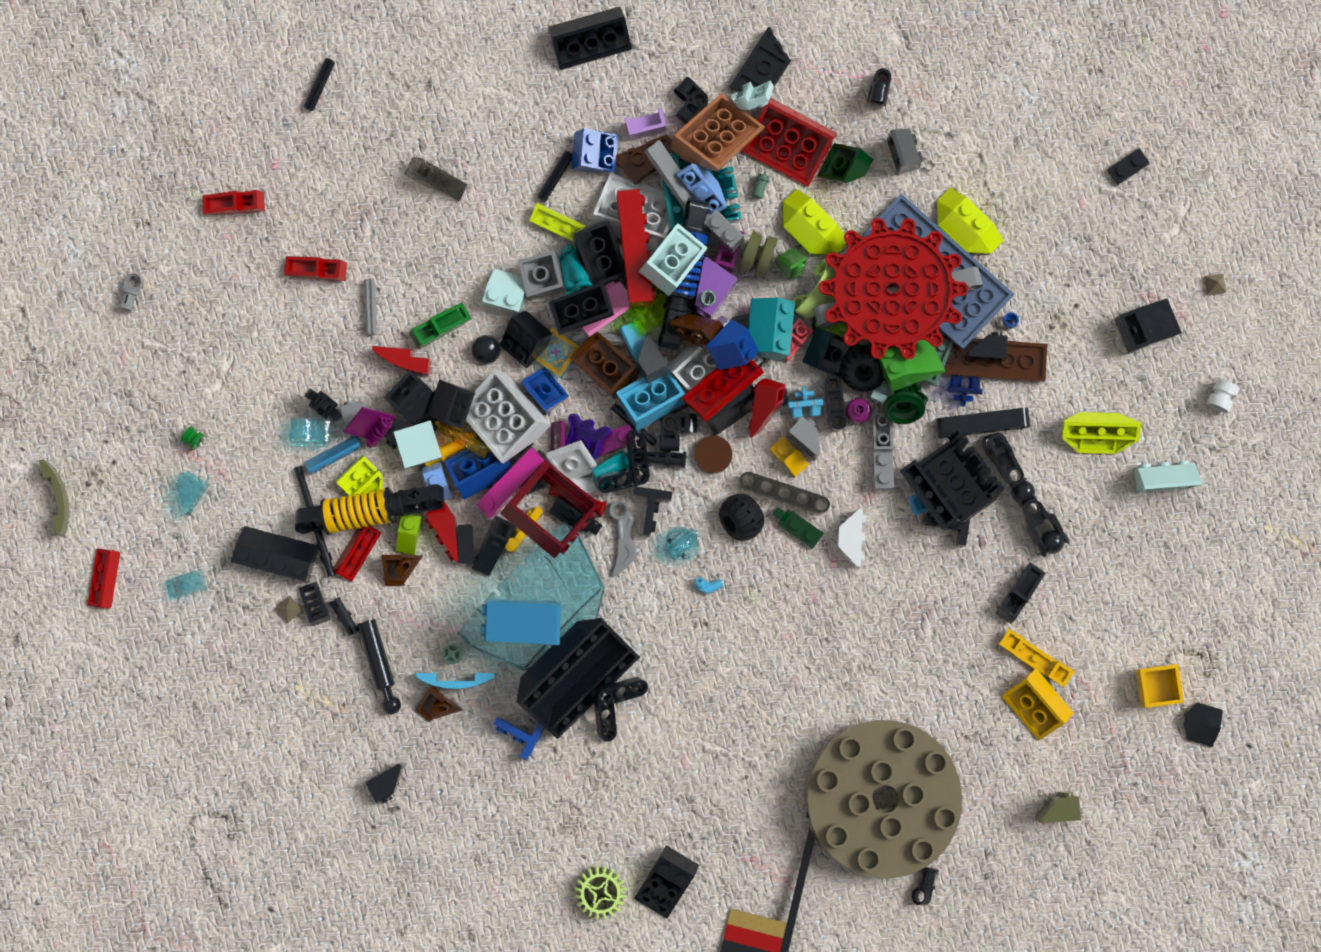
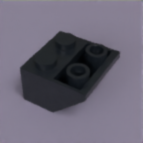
M525 310L510 318L500 346L525 368H528L547 348L553 333Z
M439 379L427 416L463 429L476 392Z

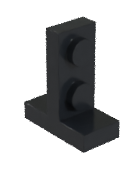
M634 486L633 495L648 497L643 535L651 536V532H655L656 521H653L654 513L658 514L659 502H656V499L671 501L672 492Z
M931 513L921 517L922 525L940 527ZM970 520L962 525L951 528L952 530H958L956 546H966Z

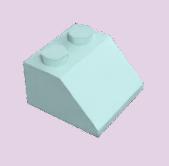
M494 269L486 286L482 300L483 305L512 314L521 313L526 298L522 276Z

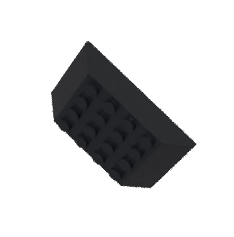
M602 618L577 621L560 638V645H552L521 676L516 702L558 740L594 704L595 690L599 687L615 683L640 656Z

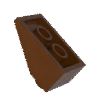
M598 331L588 337L570 356V359L614 400L617 398L616 392L628 386L640 373L638 367Z

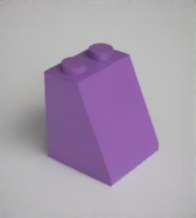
M707 257L703 261L694 311L700 317L712 319L736 286L737 278ZM706 290L714 292L716 296V301L711 306H704L700 302L699 297ZM708 294L705 296V303H707Z

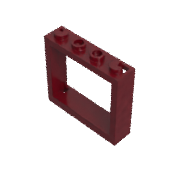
M545 460L500 514L553 558H556L559 553L563 555L570 547L569 541L573 543L580 535L577 531L582 532L589 524L586 520L591 521L595 517L596 513L594 510L599 506V503L550 462ZM540 479H543L584 513L561 542L517 507Z

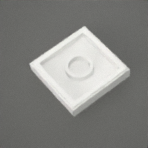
M581 440L546 454L548 461L569 479L591 474L592 470L598 466Z

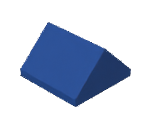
M545 367L521 382L523 388L546 415L569 397Z

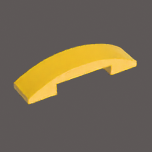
M1010 628L999 643L1001 647L1031 668H1036L1042 675L1064 688L1075 672L1025 640L1024 637Z

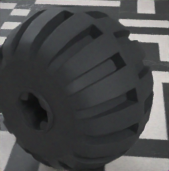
M859 345L851 348L841 360V377L853 390L862 392L872 391L885 380L880 361L872 356V346ZM861 364H865L867 366L866 370L862 369Z
M747 494L732 495L720 507V522L733 539L747 541L755 538L761 532L764 526L763 512L759 504Z

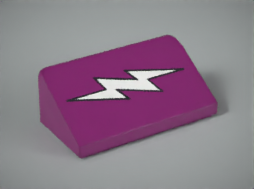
M564 421L551 423V451L566 445V423Z

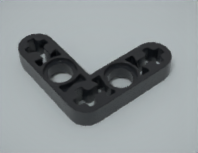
M631 430L626 436L629 468L601 474L596 478L595 487L600 492L610 493L643 485L649 480L646 438L642 432ZM637 435L639 439H637L635 443L632 440L635 439V436ZM642 453L641 460L634 462L635 454ZM639 470L643 473V475L640 476V479L637 478V476L640 474ZM621 475H626V481L623 484H619L618 478ZM604 480H606L607 482H610V483H606V484H605V487H602V486H601V484L604 483Z
M634 677L605 685L595 690L597 734L602 740L610 742L617 735L614 704L643 696L648 690V684L640 677ZM624 687L625 692L623 695L617 696L618 689ZM603 693L607 694L604 696V701L601 699ZM605 710H609L608 717L602 719V712Z

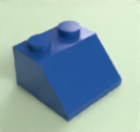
M732 319L706 345L719 370L746 365L759 352L748 328Z

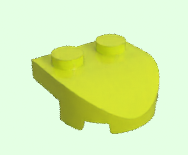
M364 455L335 481L348 495L353 496L355 494L362 495L364 492L369 494L370 491L376 493L377 490L383 489L381 473Z

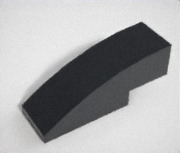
M1029 562L999 605L995 614L1010 624L1014 622L1033 595L1045 572Z

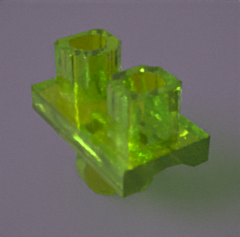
M647 306L631 307L627 310L642 336L659 326Z

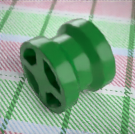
M190 426L182 435L180 442L188 444L192 450H195L202 442L204 434L196 432L195 428Z

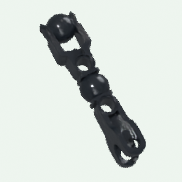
M1002 433L986 435L982 440V446L1004 481L1010 484L1008 487L1011 488V495L1014 501L1019 503L1020 507H1023L1022 511L1028 522L1026 530L1033 542L1038 546L1041 555L1046 558L1047 553H1059L1063 549L1064 543H1070L1056 515L1048 513L1042 503L1037 501L1038 497L1035 496V488L1024 477L1023 470L1015 458L1012 447ZM993 440H995L997 444L996 447L993 444ZM1012 470L1016 471L1018 475L1015 481L1009 477ZM1032 503L1037 507L1035 514L1029 512V506ZM1045 519H1048L1054 530L1046 531L1040 538L1035 526L1042 524Z

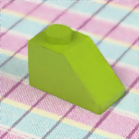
M409 514L403 517L401 515L396 552L410 555L416 554L423 522L421 516Z

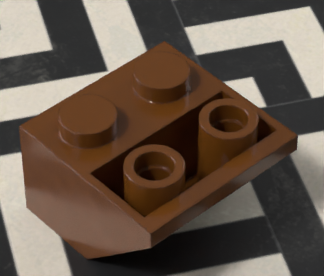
M691 314L683 315L672 320L670 323L675 329V333L683 339L686 345H697L707 350L706 345L724 327L718 320Z

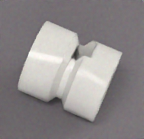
M1216 379L1213 386L1214 393L1210 394L1206 405L1216 411L1228 414L1233 406L1232 399H1236L1240 388L1227 380Z

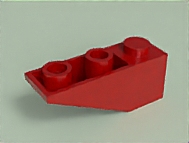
M766 378L756 383L754 387L755 398L751 407L753 414L752 420L749 423V437L752 438L759 434L781 406L784 400L786 384Z
M444 502L442 509L425 513L427 517L425 522L430 529L434 528L437 532L435 537L440 545L444 544L448 549L445 553L451 562L455 560L456 563H459L457 522L450 508Z

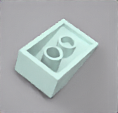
M677 223L639 272L669 296L686 277L707 247Z

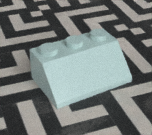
M1178 461L1177 465L1163 462L1158 463L1157 467H1151V464H1141L1139 468L1134 470L1136 493L1187 489L1202 485L1196 464H1189V461Z

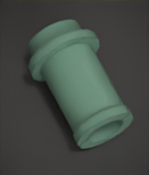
M758 173V176L755 177L757 180L752 196L763 199L767 183L770 180L768 175Z

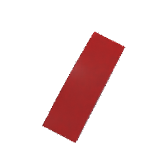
M259 190L230 191L202 195L204 215L243 214L265 211L264 192Z
M286 256L284 275L318 280L345 281L347 262L320 257Z
M372 346V350L378 356L393 366L407 372L411 370L414 374L430 375L431 361L429 358L412 357L413 352L411 349Z

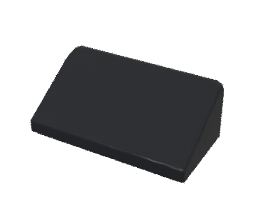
M458 525V562L461 564H473V525Z

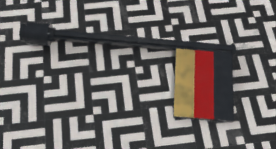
M807 810L806 818H809V819H810L809 813H808V810ZM810 827L787 923L731 908L720 952H789L815 842Z

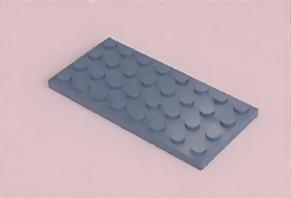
M900 194L878 217L885 221L886 227L890 231L898 230L901 227L902 221L910 218L916 224L915 233L917 236L924 238L931 232L938 231L943 236V240L938 247L939 252L944 256L958 254L961 257L962 262L960 266L952 272L970 267H978L983 287L969 291L964 296H957L952 300L953 308L962 314L961 322L958 324L944 322L939 326V330L963 350L1014 296V293L904 195ZM871 226L861 235V237H867L871 234Z

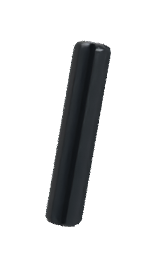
M324 59L304 103V108L309 111H314L335 65L332 59Z
M566 150L562 154L538 193L540 200L544 202L548 200L572 161L573 154Z

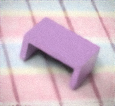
M662 108L658 109V113L630 120L629 117H625L629 140L666 132Z

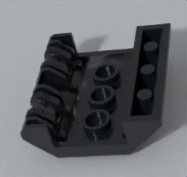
M960 428L947 435L949 441L918 463L916 460H913L900 470L943 531L966 523L992 504L1004 490L1003 485L1000 481H997L996 476L990 477L986 482L984 481L991 469L974 446L968 447L965 452L962 451L969 440L967 437H964L965 434Z

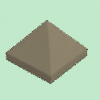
M1224 274L1204 276L1207 295L1226 293Z
M291 596L275 608L287 623L302 611Z

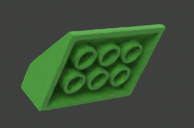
M926 340L918 341L915 345L916 354L912 359H905L900 349L896 346L889 347L884 357L879 359L883 370L882 373L891 392L945 373L935 348Z

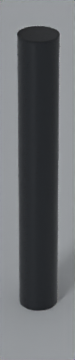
M614 403L610 409L627 424H630L632 429L636 430L626 416L625 411ZM644 428L639 430L645 435L646 441L652 447L658 442Z

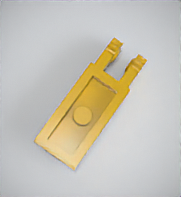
M537 506L536 509L532 507L527 515L537 522L544 512ZM518 528L515 530L517 534L515 538H509L505 548L508 552H515L516 548L520 546L527 536Z

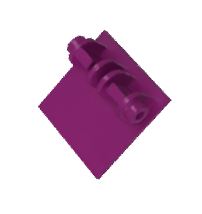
M362 407L343 433L366 438L367 446L372 448L378 444V441L383 438L386 431L392 427V421L396 416Z

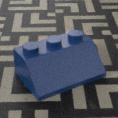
M483 440L443 461L464 500L498 482L512 467L509 460L501 463Z

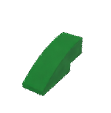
M460 303L431 317L427 322L412 328L409 334L417 348L421 349L459 328L472 318L464 304Z

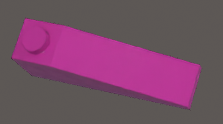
M531 447L483 496L476 506L488 518L497 515L545 460Z

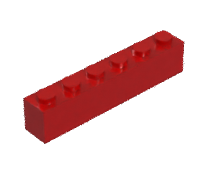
M640 189L617 191L616 198L629 308L651 306L653 299H656L655 287L651 288V281L639 272L651 256V251L647 250L646 243H649V233L645 232L644 225H647L646 213L642 212V207L645 206L644 195H640Z

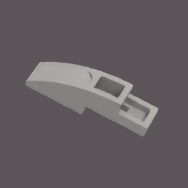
M872 413L874 490H894L892 422L885 418L884 413Z

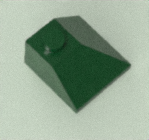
M834 143L818 177L846 184L864 177L874 159L861 148Z

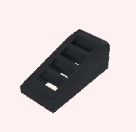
M318 582L300 587L299 591L309 623L312 626H316L331 620ZM313 590L316 591V593L306 596V593ZM318 598V600L313 601L311 603L308 602L309 600ZM320 605V608L311 610V608Z

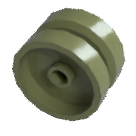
M753 230L749 242L747 241L739 270L749 273L753 264L757 263L754 272L755 276L764 279L778 239L768 236L764 246H761L763 235Z

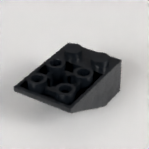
M1167 298L1121 314L1114 319L1129 354L1182 333Z
M411 370L384 397L413 426L431 420L435 432L443 424V422L427 416L435 392Z
M666 845L634 899L668 919L694 878L699 865Z

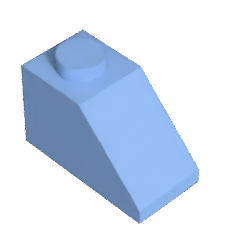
M441 462L423 467L422 472L426 485L438 484L444 488V500L453 498Z

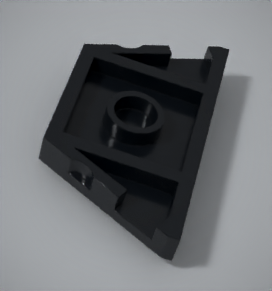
M769 26L729 86L731 90L743 91L742 86L748 82H751L755 88L767 81H771L775 87L791 63L790 58L782 49V45L777 41Z

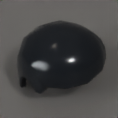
M485 334L477 337L471 349L473 358L478 363L486 365L495 362L500 355V343L491 335Z

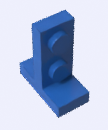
M499 717L494 722V725L497 726V731L505 735L509 732L514 735L513 739L521 744L524 741L527 742L520 756L525 760H528L545 729L538 722L534 732L530 735Z

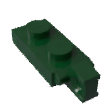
M777 507L773 512V515L780 519L778 524L784 530L811 549L815 547L824 534L789 509L784 512Z

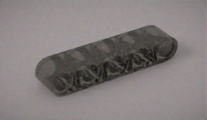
M744 472L739 478L740 487L746 491L816 514H824L830 507V502L825 496L753 472ZM745 476H750L753 479L751 486L743 484L742 480ZM763 482H768L771 485L769 492L762 491L761 484ZM782 488L788 489L789 497L782 498L779 495V490ZM798 495H806L807 503L800 504L797 500ZM818 500L825 502L826 508L824 510L816 508Z

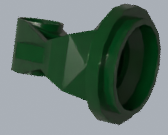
M915 383L893 391L894 394L889 396L883 403V413L890 422L910 424L923 416L928 397L922 393L921 386Z

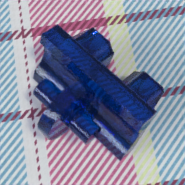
M951 375L949 385H946V391L961 393V395H954V401H960L961 407H965L966 401L973 402V396H967V394L982 395L983 389L980 388L979 377H969L968 386H961L962 376Z

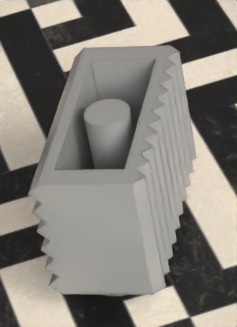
M717 210L704 221L705 229H708V232H711V235L716 237V240L722 242V245L727 250H730V253H733L745 241L744 235Z

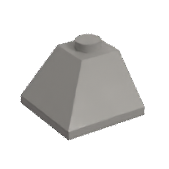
M802 416L786 436L816 460L821 454L817 428L814 427L816 424L809 417L805 419Z

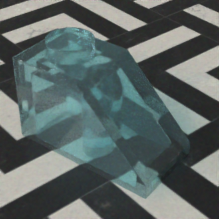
M186 470L185 473L182 472L178 477L176 488L181 512L184 515L190 516L210 484Z
M201 570L179 575L165 581L170 600L208 590L204 572Z

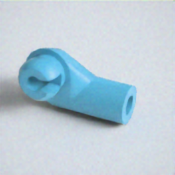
M698 577L695 580V588L706 594L724 587L720 578L711 583L702 577Z

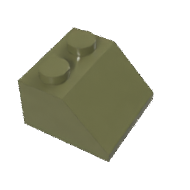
M1069 791L1058 792V795L1052 796L1035 815V821L1047 823L1081 820L1079 796H1075L1073 792Z

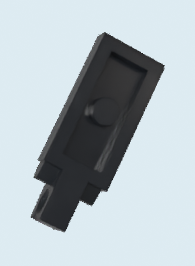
M559 495L549 511L551 515L571 527H574L584 515L577 507ZM595 517L591 521L587 519L586 522L589 524L583 531H589L597 535L602 524L594 520Z

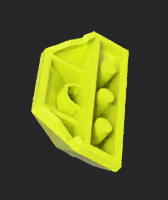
M949 188L937 200L938 227L968 253L991 254L1004 241L994 223L963 194Z
M796 189L783 201V228L809 254L827 255L831 252L838 254L848 245L844 240L845 234L839 225L811 197Z
M1079 412L1064 420L1062 439L1078 453L1117 454L1139 441L1141 422L1120 413Z

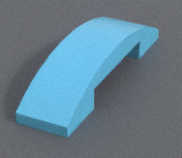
M416 673V677L437 687L462 689L484 684L495 678V673H475V681H438V673Z

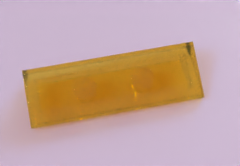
M438 420L435 422L440 433L479 457L485 458L491 451L484 442L463 429Z

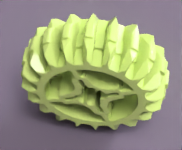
M595 866V873L589 868V876L582 873L581 876L585 880H577V883L582 885L581 887H575V891L580 892V894L575 895V899L581 898L577 906L584 904L581 911L584 913L587 909L590 910L588 917H591L593 912L596 913L595 919H599V914H602L603 919H606L607 912L613 917L614 913L612 910L620 912V908L617 905L624 906L625 903L620 898L625 899L627 895L621 894V891H626L627 887H620L625 881L624 879L617 881L620 874L617 873L613 876V868L610 869L609 873H606V866H603L602 872H599V867ZM605 877L600 885L596 886L588 883L593 878ZM610 880L616 886L617 897L607 890ZM606 884L604 887L606 895L602 896V898L599 897L598 901H596L598 893L595 890H600ZM585 888L594 895L592 905L585 898ZM602 900L613 902L609 907L597 908Z

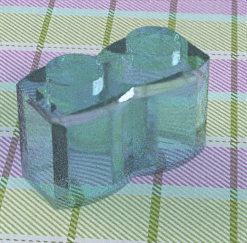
M292 418L290 442L295 443L297 447H306L307 444H314V447L324 448L326 444H331L332 421L327 419Z

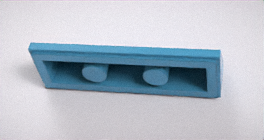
M352 436L307 460L305 464L308 472L314 474L361 449L362 445L357 436Z

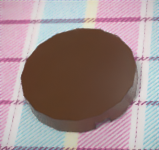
M716 435L703 438L695 448L697 465L707 473L724 471L732 460L730 444L724 438Z

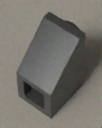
M650 335L646 336L638 358L639 370L647 383L668 374L667 366H669L666 356H662L659 352L660 347L657 341H653Z

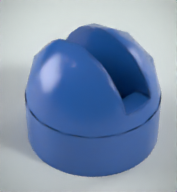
M1010 312L1004 316L1003 325L1006 328L1013 329L1018 325L1019 317L1017 314Z

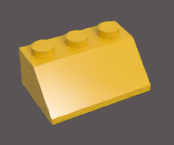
M1036 668L1021 678L1001 696L1038 740H1041L1065 724L1074 713Z

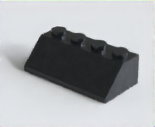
M620 6L548 27L560 70L632 49L625 17Z
M244 526L236 542L231 562L309 583L319 546Z

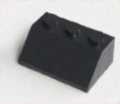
M609 220L588 225L571 232L582 266L593 285L600 282L606 283L625 276L624 261Z
M604 282L549 301L559 335L614 315V308Z
M752 383L706 422L714 435L717 436L751 412L755 398Z

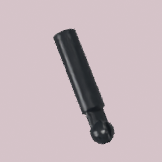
M372 619L359 623L357 627L376 690L382 691L384 695L382 709L389 715L398 713L401 708V702L392 693L391 688L395 682L376 620Z

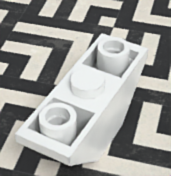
M858 509L837 528V548L856 568L861 567V563H864L865 552H861L862 544H865V533H862V525L866 524V514H863V509Z

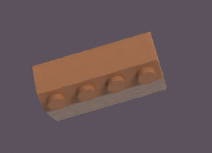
M721 93L674 135L670 149L685 161L718 172L762 132L765 126L744 110L736 107L730 99Z

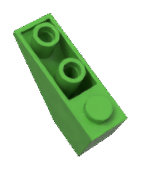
M793 248L788 249L775 259V263L787 280L790 278L796 279L802 275L807 261L806 256Z

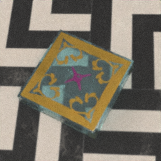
M551 327L550 331L553 334L548 346L535 362L562 379L573 364L570 356L580 345L564 334L559 335L558 331Z

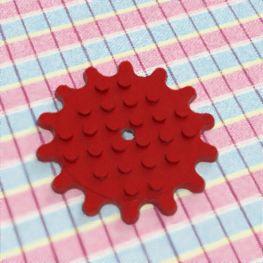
M876 218L871 223L872 232L867 237H861L853 230L847 231L844 235V240L848 244V251L842 255L834 252L827 254L825 261L827 265L835 270V276L831 280L820 282L818 287L820 293L831 295L835 299V305L826 311L825 319L829 323L843 321L848 326V331L844 336L845 344L854 346L862 339L868 340L872 346L871 354L876 359L883 358L886 350L891 346L898 347L905 359H912L916 354L915 345L920 340H926L933 347H939L943 343L939 326L944 322L958 324L962 320V314L952 306V300L955 297L964 296L969 290L966 283L955 281L952 278V271L959 267L962 262L961 257L958 254L944 256L939 252L938 247L943 240V236L938 231H933L924 238L917 236L915 233L916 224L910 218L904 219L901 227L896 231H890L883 219ZM896 285L899 291L892 294L888 291V287Z

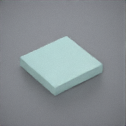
M431 420L394 432L405 469L442 458Z

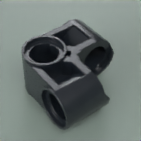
M881 68L876 71L867 103L886 106L892 76L888 69ZM884 74L887 77V81L880 82L878 75Z
M687 76L673 90L681 100L686 102L675 115L685 125L708 105V95ZM702 98L705 102L702 105H698L695 103V100Z
M697 414L665 415L660 424V451H679V433H697ZM672 419L675 426L667 428L664 424L665 420Z

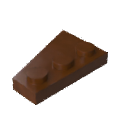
M668 135L648 141L645 145L637 148H630L624 153H617L616 164L635 185L656 170L644 153L647 148L660 140L668 153H674L670 149L672 139Z

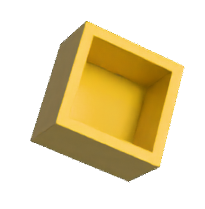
M1178 664L1135 669L1141 708L1184 703Z

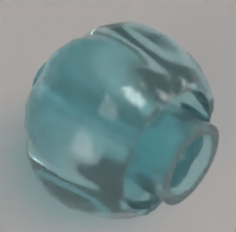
M682 526L672 528L665 539L666 553L673 560H692L699 551V534L693 528L687 529Z

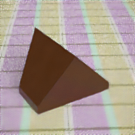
M382 555L385 586H404L423 555Z
M433 686L428 689L415 709L417 713L429 722L463 710Z

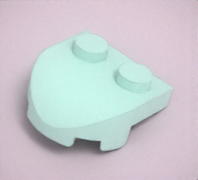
M767 81L754 88L751 82H748L742 86L743 91L739 94L734 92L731 95V99L735 106L742 110H751L757 106L761 108L768 104L774 86L771 81Z

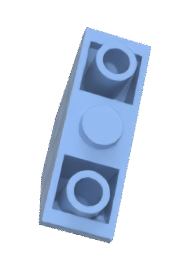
M691 163L677 172L676 175L697 199L709 203L708 213L710 215L715 210L720 212L727 208L719 182L707 168Z

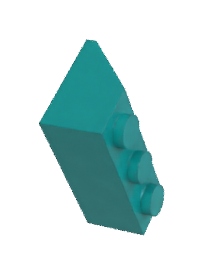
M778 297L751 299L748 330L759 350L756 356L778 362L790 356L795 308L794 301Z

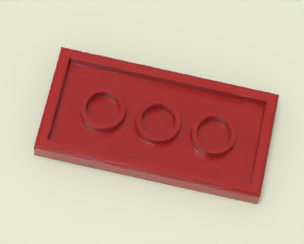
M750 360L746 365L723 370L716 368L682 397V400L707 422L764 372L753 360Z

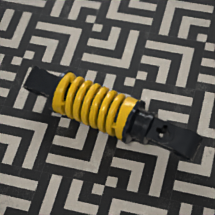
M438 484L409 490L402 489L392 493V490L386 487L385 489L377 490L376 493L370 491L369 494L364 492L362 495H348L347 498L342 496L340 501L337 497L331 499L324 498L321 499L319 506L300 508L296 511L295 530L301 534L324 530L327 535H331L332 533L347 531L348 529L353 530L355 528L369 527L370 525L375 526L377 523L379 525L396 523L397 516L402 515L405 517L409 514L442 509L444 506V488Z

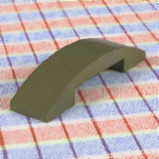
M42 459L39 460L43 479L52 481L59 511L58 515L52 516L56 535L64 536L69 523L68 495L56 469L48 461Z

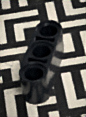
M830 375L823 383L829 428L834 432H839L847 424L842 382L838 376ZM834 380L837 383V388L830 389L827 382ZM837 399L840 406L833 408L830 405V400ZM840 418L842 426H834L833 419Z

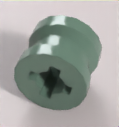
M454 644L446 646L442 652L443 659L450 664L458 663L463 656L461 648Z

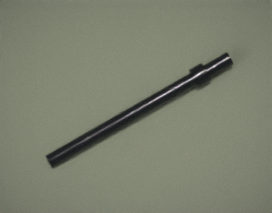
M297 466L294 470L306 508L314 507L302 466ZM322 530L314 531L321 553V563H324L328 577L335 576L331 562L333 560L331 552H328Z

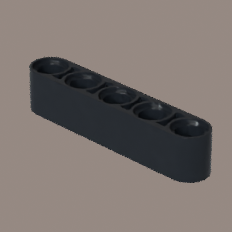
M1027 407L936 419L938 438H947V435L958 428L966 436L1031 427Z

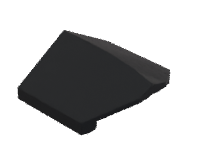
M1197 702L1185 716L1184 728L1186 739L1213 747L1221 729L1223 710Z

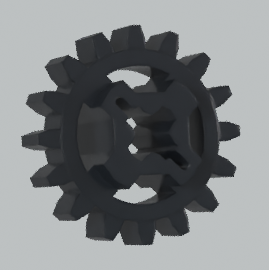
M312 389L305 393L304 396L311 401L308 406L324 419H327L329 416L337 422L342 416L336 409L338 404L321 390L318 394Z

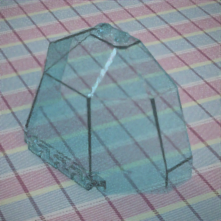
M564 522L551 535L561 542L572 528ZM578 536L573 543L569 541L570 547L563 555L559 553L556 558H553L538 546L537 553L533 550L525 558L529 566L526 568L521 563L510 574L516 580L512 582L507 577L496 588L501 595L498 596L493 592L487 599L558 601L561 604V638L577 621L599 617L605 586L580 536ZM482 604L457 633L470 647L522 671H527L552 646L548 644L485 641L484 636H481V624H485V616L481 615Z

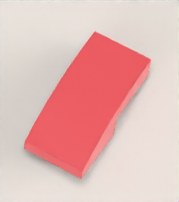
M800 319L796 321L792 328L790 356L784 359L786 362L813 332Z

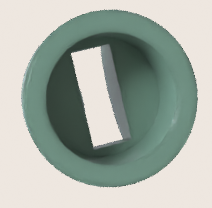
M710 290L702 292L699 297L701 304L704 306H711L716 301L714 292ZM706 294H708L707 303H705Z

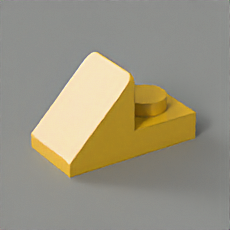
M784 436L769 449L794 477L809 465L801 452L795 449Z

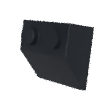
M816 327L802 362L842 378L840 374L841 360L845 353L855 347L856 344L848 346L845 344L843 337Z

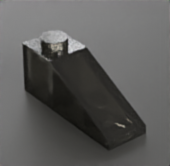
M420 157L412 158L404 175L457 201H460L468 185Z

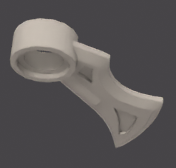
M623 501L613 502L609 510L612 518L616 519L617 556L612 572L613 577L625 570L640 552V549L634 544L631 537V528L635 519L630 513L627 504ZM616 505H622L625 509L624 514L621 516L615 515L613 508Z

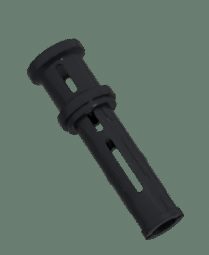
M647 451L648 463L664 464L668 468L670 466H681L682 469H685L686 451H683V453ZM642 453L635 454L634 462L641 460Z

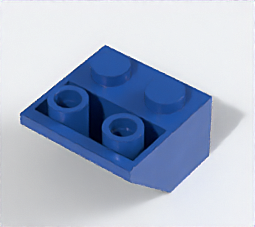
M586 128L574 132L571 170L587 173H614L618 135Z

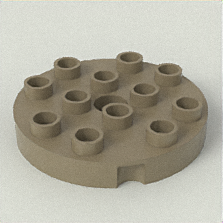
M878 720L852 725L837 733L821 748L808 771L804 789V801L808 804L810 819L807 822L815 840L829 857L844 868L858 874L889 879L918 872L935 861L943 853L954 837L959 824L962 810V790L955 765L945 749L933 737L923 730L903 722ZM880 788H890L893 795L892 806L887 809L878 808L877 810L873 803V792Z

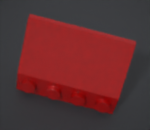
M770 98L757 120L765 126L764 130L748 143L742 152L809 187L837 133Z

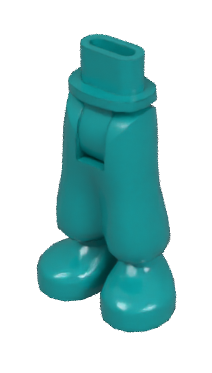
M571 243L567 244L560 251L563 284L567 291L564 296L593 285L582 266L577 250L573 248Z

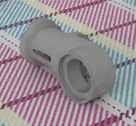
M131 273L126 276L121 290L123 292L121 301L117 304V307L134 311L135 298L144 286V280L140 275ZM137 277L139 279L137 287L130 286L131 278Z

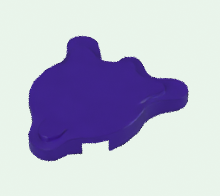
M570 414L568 416L570 431L567 435L565 446L581 440L593 459L596 460L601 453L603 441L611 434L610 428L604 426L595 430L592 419L583 421L578 414Z

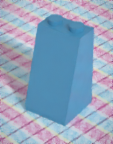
M485 599V604H482L481 615L485 616V624H481V636H484L485 641L560 645L561 604L558 601Z

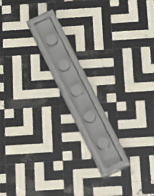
M658 140L647 148L644 153L685 210L688 198H697L676 175L680 171L679 167L661 141ZM707 212V215H706L705 220L710 216V214H709L708 212ZM709 232L710 236L707 242L709 246L717 241L716 237L711 235V232Z

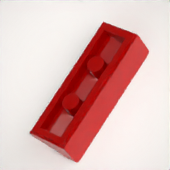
M372 526L357 528L335 564L334 572L352 582L382 532Z
M97 548L87 606L111 608L120 552Z

